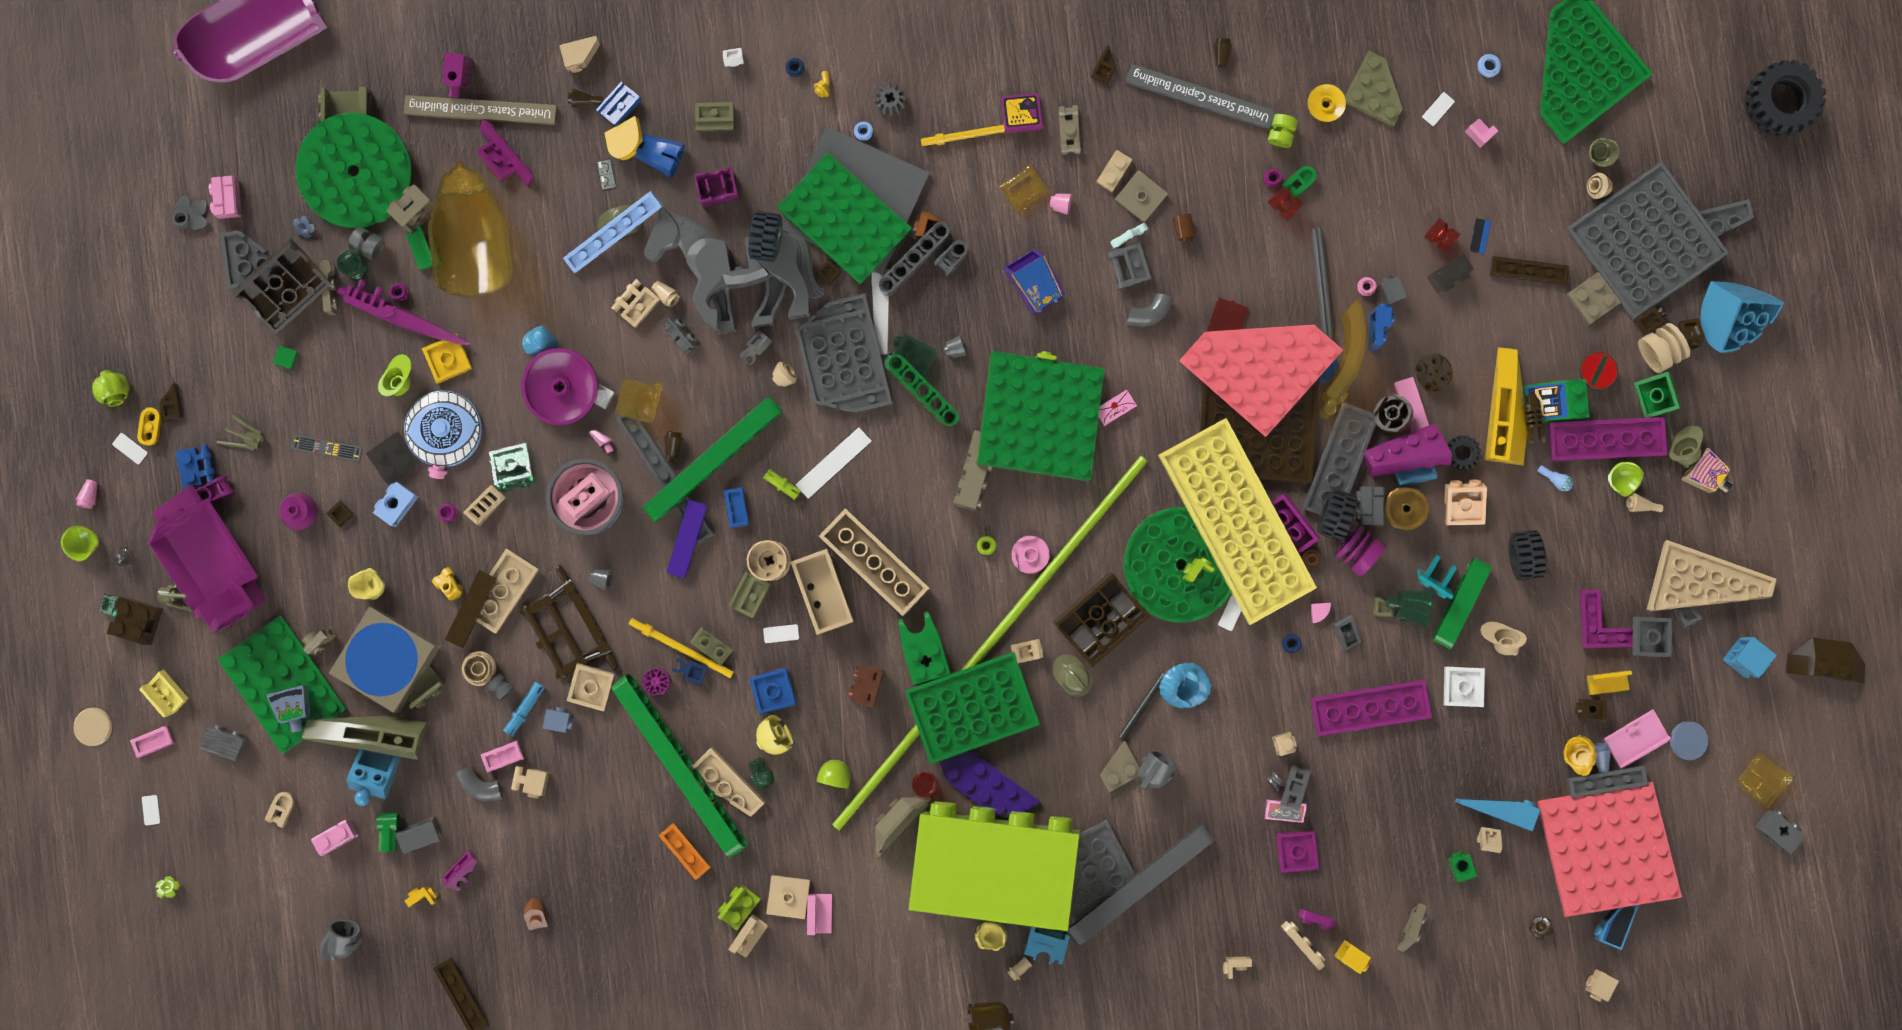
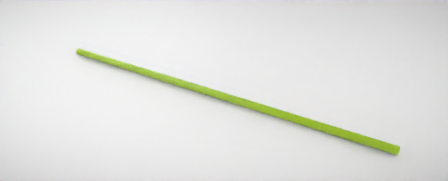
M1140 456L962 670L978 665L1145 466L1148 462L1145 458ZM916 725L832 825L836 829L841 830L920 734Z

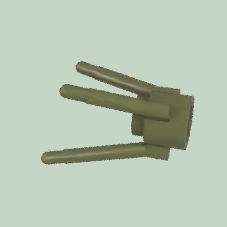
M232 415L234 420L250 430L251 433L243 434L227 427L225 431L244 438V443L247 444L217 441L216 443L252 451L255 449L259 450L264 441V436L261 435L262 432L256 430L237 416Z
M175 585L159 588L157 594L159 602L166 603V606L192 612L189 607L174 603L178 598H187L186 594L178 593Z

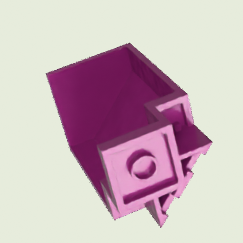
M193 485L185 488L152 513L156 519V525L152 528L153 530L147 542L180 594L187 595V598H184L196 619L202 617L212 634L224 627L228 629L232 626V623L241 620L251 613L252 609L267 602L255 583L258 576L208 498L202 501Z

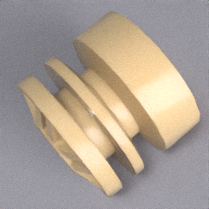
M1667 323L1662 328L1657 329L1655 334L1650 333L1638 341L1639 350L1645 362L1658 374L1671 368L1673 363L1677 364L1681 360L1690 357V349L1685 337L1671 323Z
M770 540L754 544L748 551L746 559L747 567L751 574L757 579L764 581L779 580L784 577L790 570L792 562L791 554L787 547L780 542ZM773 556L772 560L775 561L774 564L768 565L769 562L767 561V558H771Z

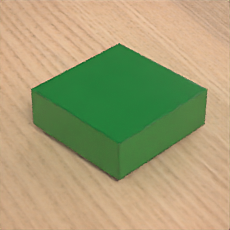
M279 346L273 364L293 370L299 352Z

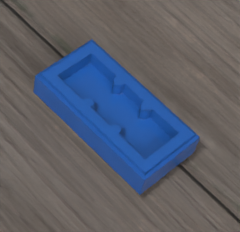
M743 487L724 490L730 528L750 525Z

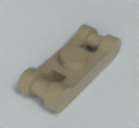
M1073 105L1072 108L1059 106L1061 155H1067L1070 152L1080 154L1078 105ZM1065 115H1072V120H1065ZM1066 141H1073L1074 145H1067Z

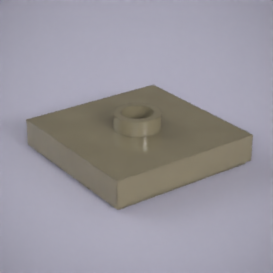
M1138 170L1115 198V201L1142 223H1145L1168 193Z

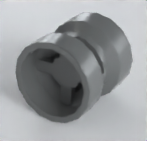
M498 674L487 685V688L490 691H494L496 697L501 701L510 694L514 686L511 683H507L502 674Z

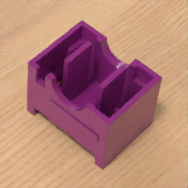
M731 166L724 170L721 168L712 173L703 172L694 175L699 201L703 208L740 200ZM730 177H731V179H732V183H733V186H734V187H731ZM702 184H703L705 196L702 194V189H701V185H702Z

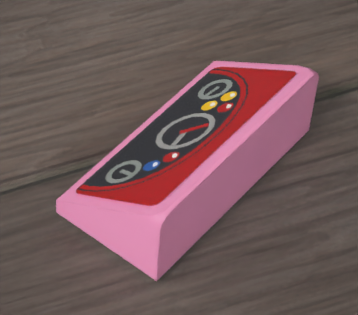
M1266 799L1265 819L1304 823L1307 804L1301 803L1299 813L1296 815L1291 810L1279 809L1281 801Z

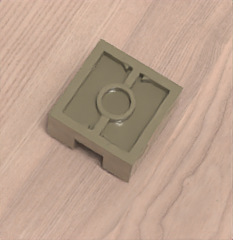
M415 184L407 187L402 193L404 196L399 201L397 199L392 201L387 210L409 233L416 231V226L422 225L439 209Z

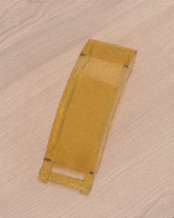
M1359 299L1354 300L1340 318L1344 328V350L1336 375L1321 395V400L1325 402L1319 411L1321 419H1328L1331 415H1334L1337 411L1336 405H1339L1348 396L1346 391L1354 381L1363 359L1366 325L1363 307Z

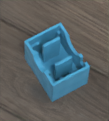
M1740 637L1723 658V661L1744 678H1750V675L1754 678H1759L1777 655L1754 637Z
M1030 926L1024 954L1032 956L1033 960H1036L1038 953L1047 952L1050 965L1054 960H1058V964L1062 965L1070 935L1060 930Z

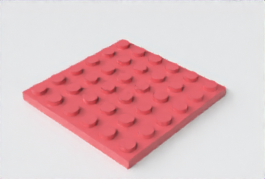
M1649 782L1645 786L1574 798L1565 796L1537 802L1564 917L1682 897L1653 782Z

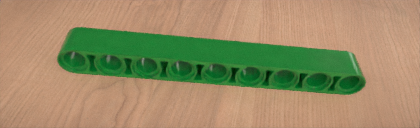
M771 396L766 398L648 501L642 509L654 523L658 522L783 412L782 408Z

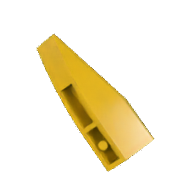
M1498 347L1485 461L1523 466L1527 430L1523 408L1525 402L1519 356L1516 349Z

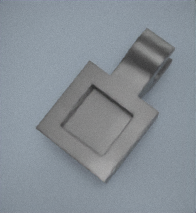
M758 330L747 342L748 348L741 352L740 357L745 360L749 356L745 362L752 365L756 360V354L760 355L765 351L772 341Z

